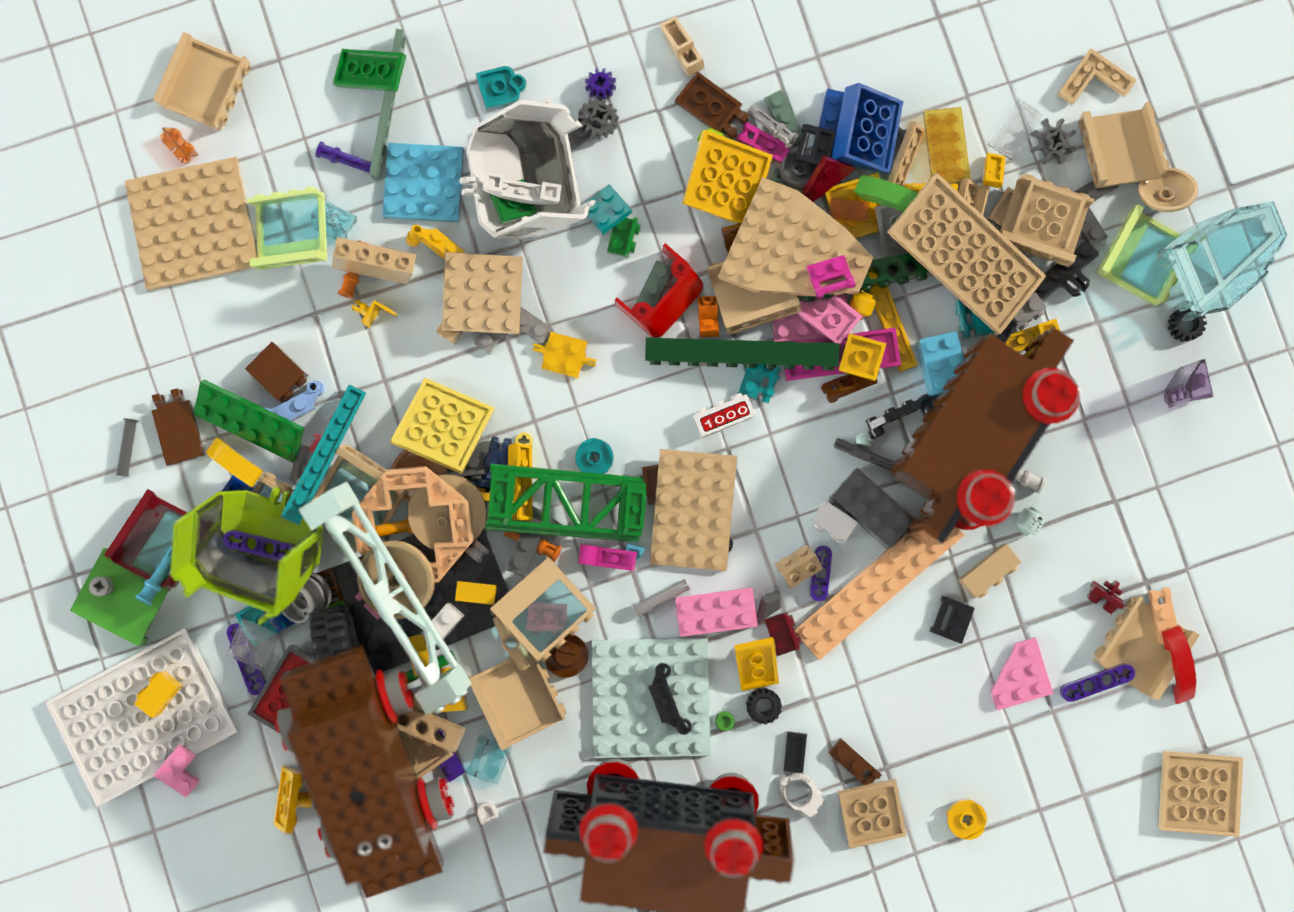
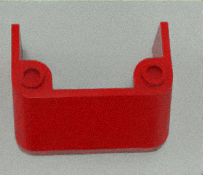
M666 243L663 245L662 253L673 261L671 273L678 281L656 306L652 308L648 303L639 302L630 309L618 297L614 300L615 306L652 338L663 337L697 299L704 288L703 281L689 263Z

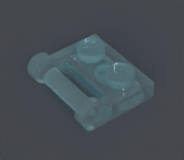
M479 735L473 759L465 773L498 785L512 747L509 746L501 751L497 741ZM487 745L491 748L481 772L477 768L484 748Z

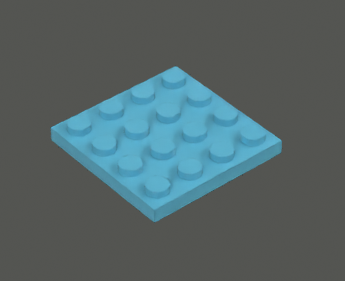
M388 143L383 218L459 223L462 185L459 179L462 178L464 148L457 146Z

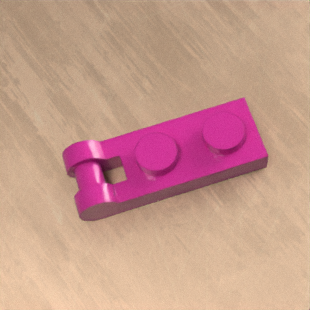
M746 122L742 127V133L738 134L736 138L739 143L773 155L772 160L780 164L791 149L785 147V143L781 140L775 139L772 135ZM753 134V139L748 138V135Z

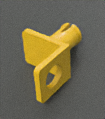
M359 299L354 301L358 306L352 305L353 311L364 316L361 323L368 328L371 327L381 309L395 317L398 315L375 300L371 306Z

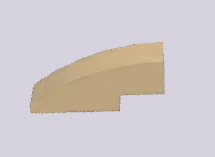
M676 16L659 25L670 48L688 77L696 74L697 71L705 69L703 58L694 47L692 39Z

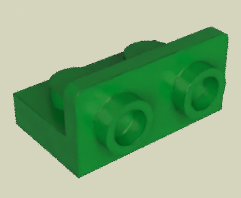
M625 218L613 227L607 253L629 258L630 253H634L636 242H633L634 236L639 234L641 224H638V218Z

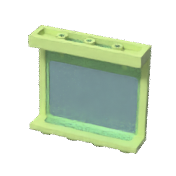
M306 187L302 191L288 190V193L273 192L270 196L255 195V198L247 199V203L256 206L258 258L249 259L250 267L264 270L327 261L325 196L323 192L315 187Z
M1137 204L1131 208L1096 273L1157 306L1167 301L1170 296L1169 290L1171 286L1173 287L1179 279L1168 248L1183 235L1143 214L1144 207ZM1197 236L1183 245L1187 256L1195 250Z

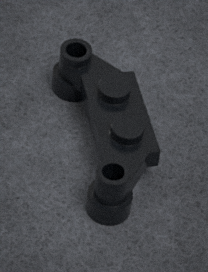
M922 395L916 401L912 399L902 403V407L897 409L891 407L885 410V414L879 418L874 416L867 419L866 424L870 430L869 435L871 439L886 433L883 425L913 412L921 410L923 416H925L928 411L930 412L935 407L932 405L933 403L929 395Z
M664 662L659 663L655 668L652 685H649L648 688L661 722L668 723L675 727L680 734L686 735L690 733L692 724L690 720L681 717L666 680L671 673L670 666ZM661 667H665L667 671L665 673H660L659 669ZM683 722L687 723V727L684 729L680 727V724Z

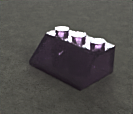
M1198 360L1177 370L1165 388L1164 400L1168 404V408L1188 405L1214 397L1206 360Z

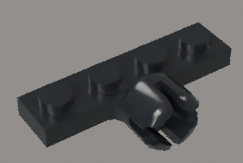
M1085 240L1075 248L1074 255H1076V258L1069 267L1056 264L1044 273L1046 275L1045 279L1034 291L1042 301L1058 288H1064L1073 297H1078L1081 295L1080 291L1085 292L1087 290L1090 280L1081 270L1099 256V252Z

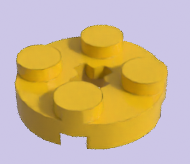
M962 799L952 804L950 809L947 810V824L954 835L961 839L973 840L983 834L987 823V815L981 805L971 799ZM964 815H971L970 824L962 823Z

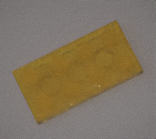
M955 107L924 111L923 120L931 177L938 173L949 184L961 183L962 179L971 180L962 108Z

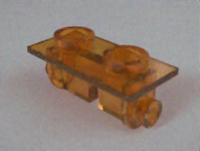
M162 128L164 132L160 135L161 141L171 151L176 147L173 154L181 163L188 164L191 161V156H198L193 145L182 137L179 130L176 128Z

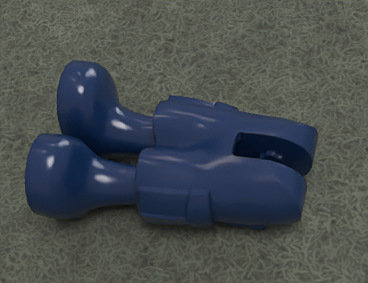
M492 436L483 464L487 468V472L483 479L477 480L476 487L490 490V464L508 465V445L512 444V439L504 438L502 451H498L499 437Z

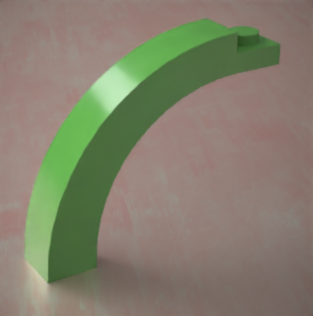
M861 175L854 190V193L863 201L881 204L900 212H904L918 194L901 185L866 175Z

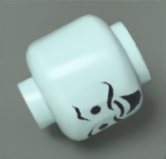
M1033 507L1029 509L1024 508L1015 521L1019 527L1018 531L1025 536L1029 534L1036 535L1045 523L1044 514Z

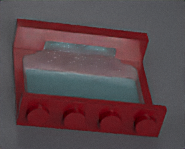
M147 489L104 556L109 561L146 580L150 579L169 547L172 548L174 522L188 512L157 497L155 492ZM199 518L197 539L211 524L208 519L202 520ZM171 569L161 584L162 588L169 592L179 583V581L175 582L171 576Z

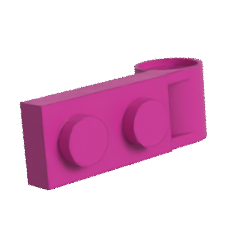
M580 544L578 563L634 571L637 552Z

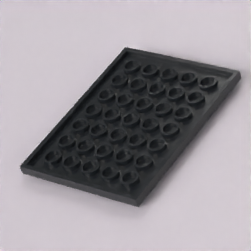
M484 528L476 540L490 552L484 555L482 561L478 563L464 551L439 582L434 583L432 597L424 607L431 621L447 603H451L465 615L443 640L447 646L495 627L493 621L495 617L490 613V608L494 605L455 601L457 581L497 585L495 604L509 592ZM415 535L399 540L417 548L429 562H436L435 550L425 546ZM350 561L333 567L347 607L354 617L359 638L374 676L377 670L385 672L409 662V656L391 627L382 617L377 620L364 607L366 604L364 599L359 602L354 597L359 592L357 572ZM407 618L395 619L408 638L420 635L423 631ZM435 646V651L440 649L438 646Z

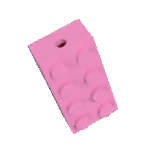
M753 588L675 597L680 637L758 627Z

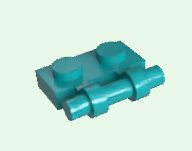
M961 301L955 302V313L959 317V330L962 332L963 339L971 337L970 330H974L975 337L994 333L968 307H964ZM970 313L971 324L967 322L966 314Z
M757 364V368H747L738 393L742 395L747 394L749 398L755 400L758 393L763 394L762 402L769 404L771 397L775 393L773 390L776 382L781 377L779 375L781 367L776 366V369H773L772 372L767 371V368H764L765 365ZM764 377L769 378L766 388L761 387Z

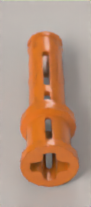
M347 272V274L343 275L344 281L341 290H338L337 294L354 299L355 296L353 294L356 285L360 282L359 274Z
M514 532L504 533V536L517 542L520 538V534ZM542 539L537 546L536 553L538 555L543 554L551 558L553 562H556L562 546L557 547L549 543L547 539Z

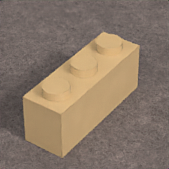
M1001 544L957 580L972 598L978 597L980 599L989 592L987 589L992 585L994 587L999 585L1004 580L1003 576L1007 573L1009 575L1014 573L1021 561L1007 544Z

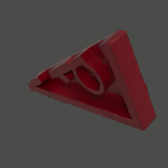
M823 156L801 193L812 202H815L852 173L855 168L852 164Z

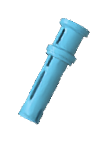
M169 547L151 578L144 582L145 586L140 594L135 596L139 601L149 606L153 604L151 601L156 593L161 591V584L171 569L172 548Z

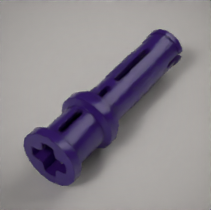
M322 141L319 142L316 149L317 158L323 157L331 160V163L339 162L370 173V161L342 152L339 147L333 148L325 145Z

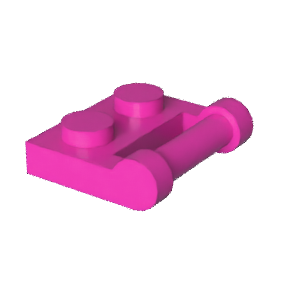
M845 255L807 266L817 298L824 297V294L847 287L851 289L856 286ZM845 277L843 281L823 287L820 286L821 283Z

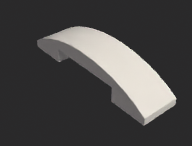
M485 171L483 191L527 204H559L562 185L547 182L537 185L504 179L505 175Z

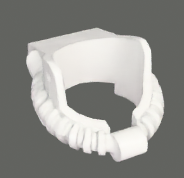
M792 773L787 777L784 775L780 779L779 796H781L780 799L784 805L788 806L787 808H791V810L796 812L799 811L801 815H808L811 818L817 814L819 806L822 807L824 805L825 798L822 796V792L816 788L814 781L809 776L802 773ZM802 780L808 784L810 792L806 801L797 804L788 800L785 786L789 781Z

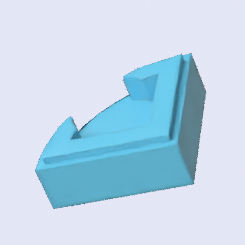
M626 544L625 550L637 552L636 560H638L644 553L645 548Z

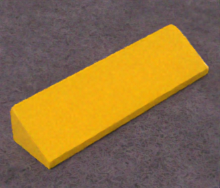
M522 443L508 445V465L532 467V445ZM515 477L513 503L532 485V478ZM532 496L512 515V521H533Z

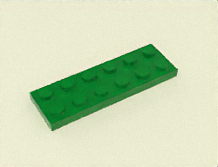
M205 379L200 382L193 415L292 463L297 459L305 427Z

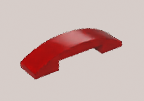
M1177 625L1161 632L1164 648L1170 651L1176 684L1172 685L1175 703L1181 704L1195 697L1196 670L1188 641L1181 627Z

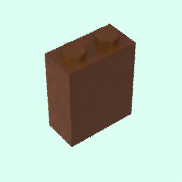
M271 342L245 368L277 401L282 403L283 401H288L293 396V391L297 387H302L309 376L274 342Z

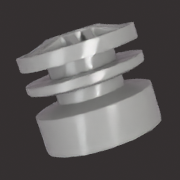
M312 572L294 601L282 613L295 623H303L310 619L316 610L327 608L331 602V591L326 581L320 575Z

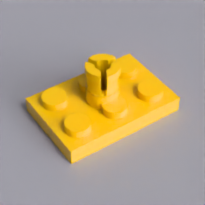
M773 637L734 645L741 691L779 684Z
M282 766L274 818V826L285 834H293V828L297 825L296 808H310L313 802L312 799H309L311 798L309 792H299L303 781L301 773L290 766Z

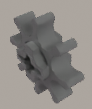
M1046 118L1041 121V125L1044 128L1043 133L1037 130L1030 133L1031 137H1036L1039 141V145L1033 147L1030 152L1034 153L1037 150H1041L1044 153L1042 164L1048 163L1050 156H1055L1060 165L1066 161L1063 156V150L1072 153L1077 149L1068 143V137L1075 135L1076 131L1064 132L1062 130V124L1065 121L1063 118L1057 121L1056 127L1050 126L1049 119Z

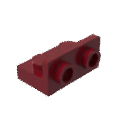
M784 612L764 619L770 638L773 637L776 656L800 650L799 645L802 642L799 634L794 633L793 626H795L792 615Z

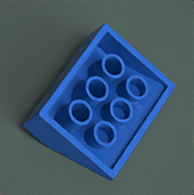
M861 83L845 87L832 158L852 164L855 168L890 174L904 101Z

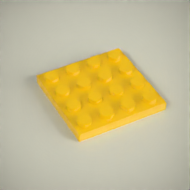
M703 130L682 204L736 224L743 222L762 177H767L773 155L708 130Z

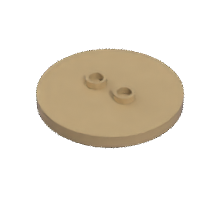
M453 474L437 475L469 501L474 540L477 539L484 528L487 512L481 492L472 482L461 476ZM427 487L417 488L408 506L409 525L421 543L435 550V543L453 541L449 505L429 506Z

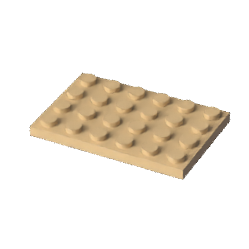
M660 449L650 564L727 571L737 456Z

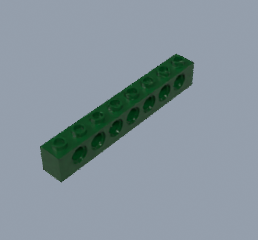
M910 253L874 259L860 291H869L872 287L876 286L886 288L892 283L902 285L913 279L923 281L933 275ZM906 265L913 266L914 272L908 271ZM887 269H893L896 275L888 274ZM874 272L877 275V278H870L868 273ZM824 294L823 299L832 298L834 294ZM797 295L799 301L804 299V302H812L816 298L814 296Z

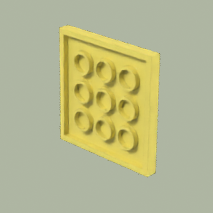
M424 378L391 439V444L462 474L495 408Z

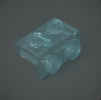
M325 201L326 234L335 240L337 237L347 239V233L357 222V216ZM318 208L312 214L311 226L319 231Z

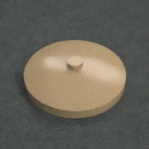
M401 541L383 542L424 608L430 601L434 591V574L429 561L422 552L408 543ZM370 549L363 556L361 563L372 583L376 585L379 576L374 549ZM385 562L384 566L390 593L401 585ZM357 574L358 588L364 601L379 614ZM404 590L391 598L412 613H417ZM398 613L393 615L395 619L406 618Z

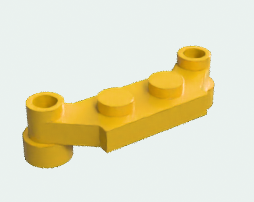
M413 225L411 231L406 236V243L409 246L417 247L423 242L443 259H445V252L464 253L463 249L436 228L432 230L422 228L420 225Z

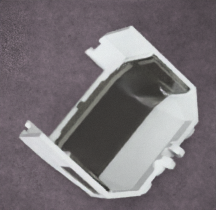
M519 100L474 126L466 150L471 177L459 179L460 184H472L473 188H466L461 192L463 196L474 195L479 225L494 238L525 239L564 228L585 219L589 208L594 205V200L580 205L568 133L582 127L578 120L574 121L569 115L570 111L566 106ZM485 171L505 175L504 179L515 181L524 179L526 183L542 185V182L562 185L559 204H534L538 212L537 214L502 224L490 194L483 191Z

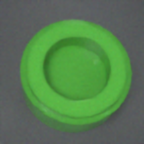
M722 711L716 715L715 724L719 730L729 731L733 728L735 719L730 712Z

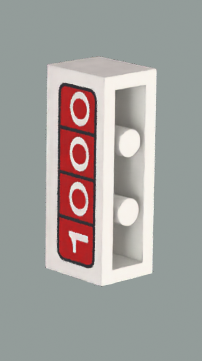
M739 393L732 396L731 401L724 403V400L713 404L714 408L707 410L705 407L695 411L696 415L693 416V420L702 439L754 418L755 413L747 394L742 396Z

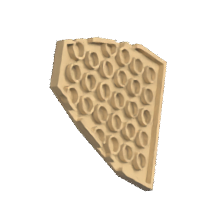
M762 177L718 275V279L754 293L767 291L772 292V294L782 292L791 293V295L816 297L807 266L845 255L856 286L851 289L847 287L827 294H859L873 261V256L844 226L798 190ZM845 277L821 283L820 286L823 287L843 281Z

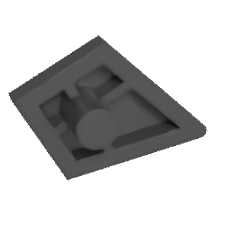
M779 591L771 594L767 593L761 597L756 615L757 623L782 608L781 593Z

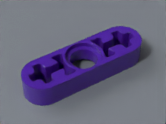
M819 546L814 551L819 562H821V556H818V552L825 549V552L828 553V557H824L823 563L827 562V566L821 565L826 571V576L823 579L817 578L816 574L811 576L809 593L815 601H823L828 595L832 551L828 546ZM814 581L825 582V586L821 585L820 588L821 591H824V594L820 595L819 598L814 594V590L818 589V584H814Z

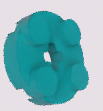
M597 438L583 441L575 455V461L580 471L590 473H607L612 467L614 459L610 445ZM592 452L600 455L596 463L589 460Z

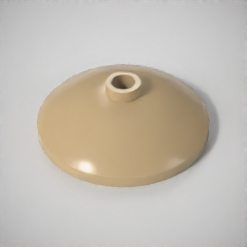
M1169 168L1163 178L1139 182L1138 195L1144 204L1154 210L1177 212L1188 208L1194 203L1198 195V185L1195 179L1187 172L1176 168Z

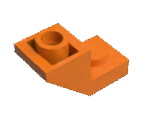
M716 296L698 297L700 338L719 337Z

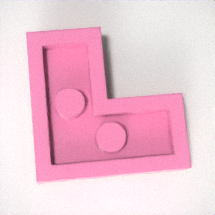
M179 744L155 771L154 777L187 797L199 783L197 777L185 770L196 754Z

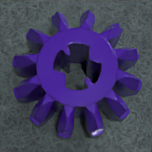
M596 68L595 74L592 72L588 73L589 78L585 79L587 84L585 90L589 92L590 97L596 95L598 99L603 97V100H607L606 95L613 96L612 91L616 90V78L612 77L611 71L606 73V69L603 68L599 72ZM599 82H602V87H599Z

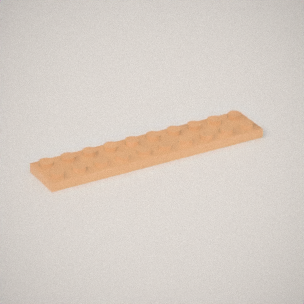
M954 527L943 544L934 546L925 545L908 534L910 532L908 531L891 548L887 549L794 629V632L799 634L800 639L818 660H821L964 536L962 531Z

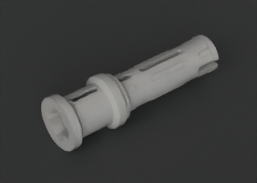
M756 104L751 105L747 114L771 131L775 139L781 140L787 148H791L798 139L797 133H792L784 123L775 121Z

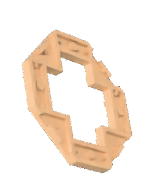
M426 466L386 470L359 504L374 529L373 511L392 509L390 490L427 487L429 506L449 505L453 541L435 543L436 562H429L434 574V583H437L474 540L470 503ZM353 511V525L365 534L368 533L355 511ZM355 536L357 552L364 556L372 548Z

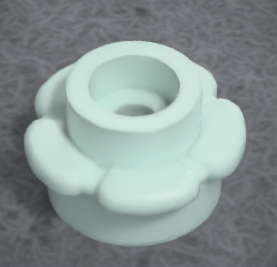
M860 433L859 436L855 437V445L863 448H870L871 443L874 441L870 438L869 434Z

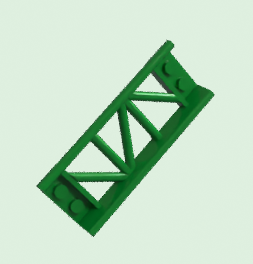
M490 464L491 482L485 530L638 542L639 537L642 536L647 492L643 477ZM515 477L537 478L513 503ZM559 481L583 483L580 520ZM545 483L541 523L512 521V515ZM592 483L621 486L620 491L588 523ZM552 486L574 526L550 524ZM619 503L617 529L595 528Z

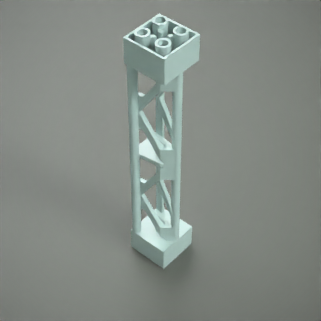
M345 482L300 508L299 511L311 530L325 524L331 537L340 545L362 580L364 589L380 616L391 627L411 659L416 674L424 684L414 696L425 714L428 715L431 712L437 714L448 703L453 705L461 699L460 697L468 692L467 688L472 683L461 665L456 662L365 515L349 484ZM352 507L368 533L365 534L348 520L338 515ZM348 531L374 549L379 576L376 585L372 583L363 564L341 532ZM385 562L401 585L390 593L384 566ZM404 590L418 614L415 615L391 598ZM398 613L405 616L424 630L429 654V665L427 667L423 665L418 657L417 651L400 624L395 620L394 614ZM435 644L438 645L451 666V669L440 675Z

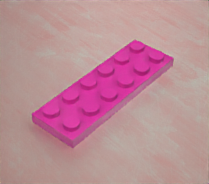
M896 328L852 333L887 343L879 369L901 366ZM848 335L839 345V366ZM826 337L794 341L832 343ZM795 366V369H785L786 382L846 373L838 371L839 366L834 367V371L823 370V366H815V370H803V366Z

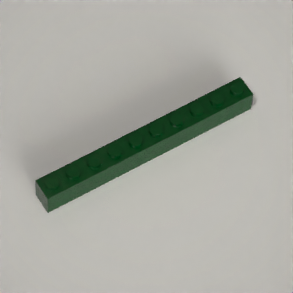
M646 337L645 361H650V365H661V361L669 362V365L680 366V362H688V366H699V363H707V367H718V363H726V367L735 368L738 367V364H745V368H757V364L765 365L764 368L776 369V365H784V369H795V366H803V370H815V366H823V370L834 371V367L839 366V343Z

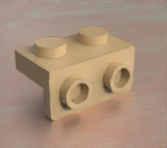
M962 179L958 193L983 216L990 187L977 185L970 179Z
M808 545L797 549V551L782 558L775 564L789 588H793L823 569L816 554Z

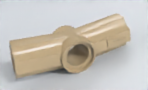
M497 617L493 618L502 641V646L508 652L520 672L534 664L535 662L527 649ZM514 638L517 641L516 647H509L507 639Z

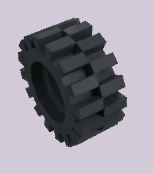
M1184 306L1169 316L1171 319L1168 320L1167 324H1170V326L1167 328L1172 330L1170 335H1175L1174 339H1180V342H1189L1201 336L1202 332L1206 330L1204 325H1207V321H1203L1206 316H1201V310L1194 312L1191 306ZM1183 317H1188L1193 321L1191 331H1186L1181 327Z
M758 688L756 691L751 692L752 694L748 696L746 701V710L749 716L759 724L773 723L775 719L777 720L779 714H781L782 707L779 696L767 688ZM763 698L771 702V709L765 714L758 712L756 708L757 702Z

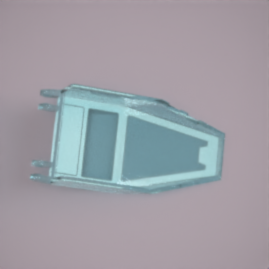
M1274 201L1234 208L1195 223L1156 254L1158 260L1169 257V261L1164 262L1161 265V269L1165 270L1173 267L1187 302L1182 303L1178 307L1179 311L1191 309V312L1182 317L1183 321L1187 322L1200 315L1230 309L1267 276L1268 266L1275 261L1274 255L1280 251L1287 237Z

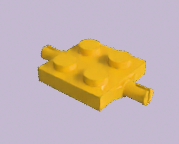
M550 332L549 340L545 346L534 343L532 351L543 353L541 369L579 378L580 370L584 364L595 367L596 364L591 362H597V359L586 357L588 341Z

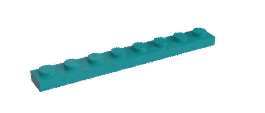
M348 385L281 514L282 518L297 525L301 523L303 516L299 509L312 501L366 392Z

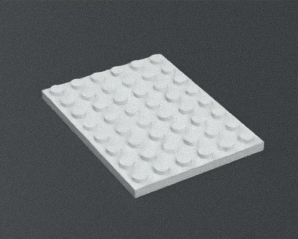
M187 628L45 702L97 807L153 778L155 771L179 744L194 754H198L239 732ZM166 671L183 686L160 716L151 718L134 704L138 699L136 696L143 688L146 689L150 684L149 679L153 674Z

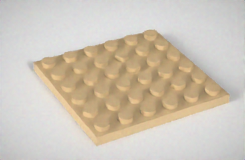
M237 157L125 180L147 291L253 269V267H250L249 259L258 258Z

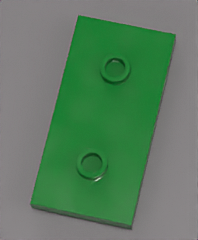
M342 49L333 85L336 87L397 92L406 55L397 52Z

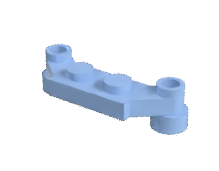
M310 381L305 392L273 409L263 408L290 421H294L315 410L314 404L317 397L324 393L325 387L319 381Z

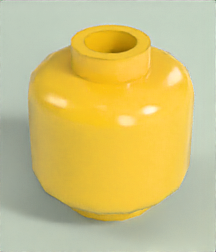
M859 291V294L852 295L849 306L861 316L870 317L876 305V300L873 299L874 295Z

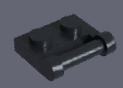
M803 124L801 128L802 136L798 152L794 156V162L817 167L823 156L830 157L836 131ZM814 134L815 138L811 154L806 156L805 151L809 135Z
M942 595L938 614L929 632L962 644L975 608ZM952 605L953 608L945 631L940 630L948 606Z

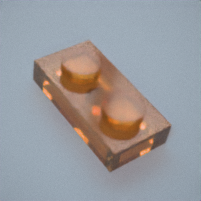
M831 198L829 215L838 220L867 223L870 202Z

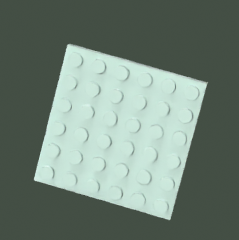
M708 638L592 640L594 758L711 756ZM659 663H667L671 668V673L666 680L680 716L690 720L692 724L690 733L686 735L680 734L675 727L666 722L662 723L648 688L649 685H652L655 668ZM661 667L659 669L660 673H665L667 671L665 667ZM681 723L680 727L682 729L686 728L687 723Z

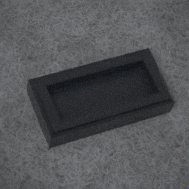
M787 731L783 771L803 773L807 733Z

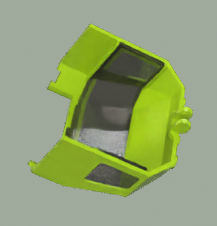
M278 487L272 489L270 498L247 490L217 492L174 522L171 576L175 582H180L184 588L182 592L187 598L198 589L204 588L266 611L267 613L259 619V625L267 619L278 615L294 601L312 572L320 563L323 538L322 525L311 530L304 517L299 525L282 518L281 514L291 497V492L285 491L281 502H278L280 497V488ZM238 530L292 543L295 546L291 550L290 548L287 550L280 549V552L287 553V555L283 559L277 560L228 548L223 542V536L228 531ZM230 536V540L233 542H242V539ZM253 538L248 540V547L251 549L255 548L256 541ZM269 542L266 545V551L271 554L274 552L275 547Z

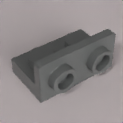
M484 452L472 453L462 474L447 468V474L458 475L463 478L470 477V480L482 479L481 476L486 475L485 467L483 466Z

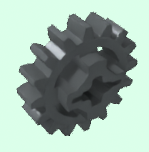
M596 98L595 102L589 99L588 105L583 103L577 120L581 122L582 127L580 129L585 128L584 134L590 133V138L597 135L598 140H600L602 135L608 138L609 134L612 135L618 126L619 116L616 115L617 109H611L612 103L606 105L605 99L599 102L598 98Z

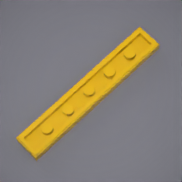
M874 272L868 273L870 278H877V275ZM872 287L868 292L874 295L873 299L876 300L874 308L882 329L896 328L901 366L897 367L899 373L917 367L918 363L889 288Z

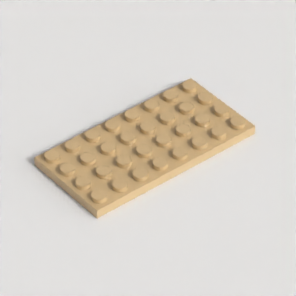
M935 173L887 231L894 240L997 335L1003 332L1046 277L1038 267L938 173Z

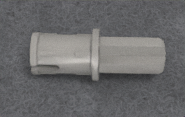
M300 445L297 459L293 462L289 478L291 482L298 483L303 474L304 466H307L305 461L309 449L308 446Z

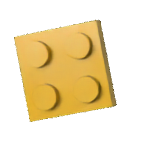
M849 333L838 371L876 381L887 343Z

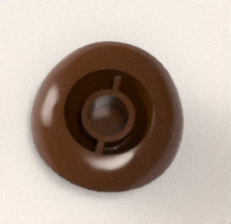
M561 634L552 637L547 643L545 649L552 642H554ZM569 634L564 638L566 642L559 649L554 647L550 651L551 656L545 661L549 671L561 678L576 676L585 668L588 661V649L584 641L576 635L571 636Z

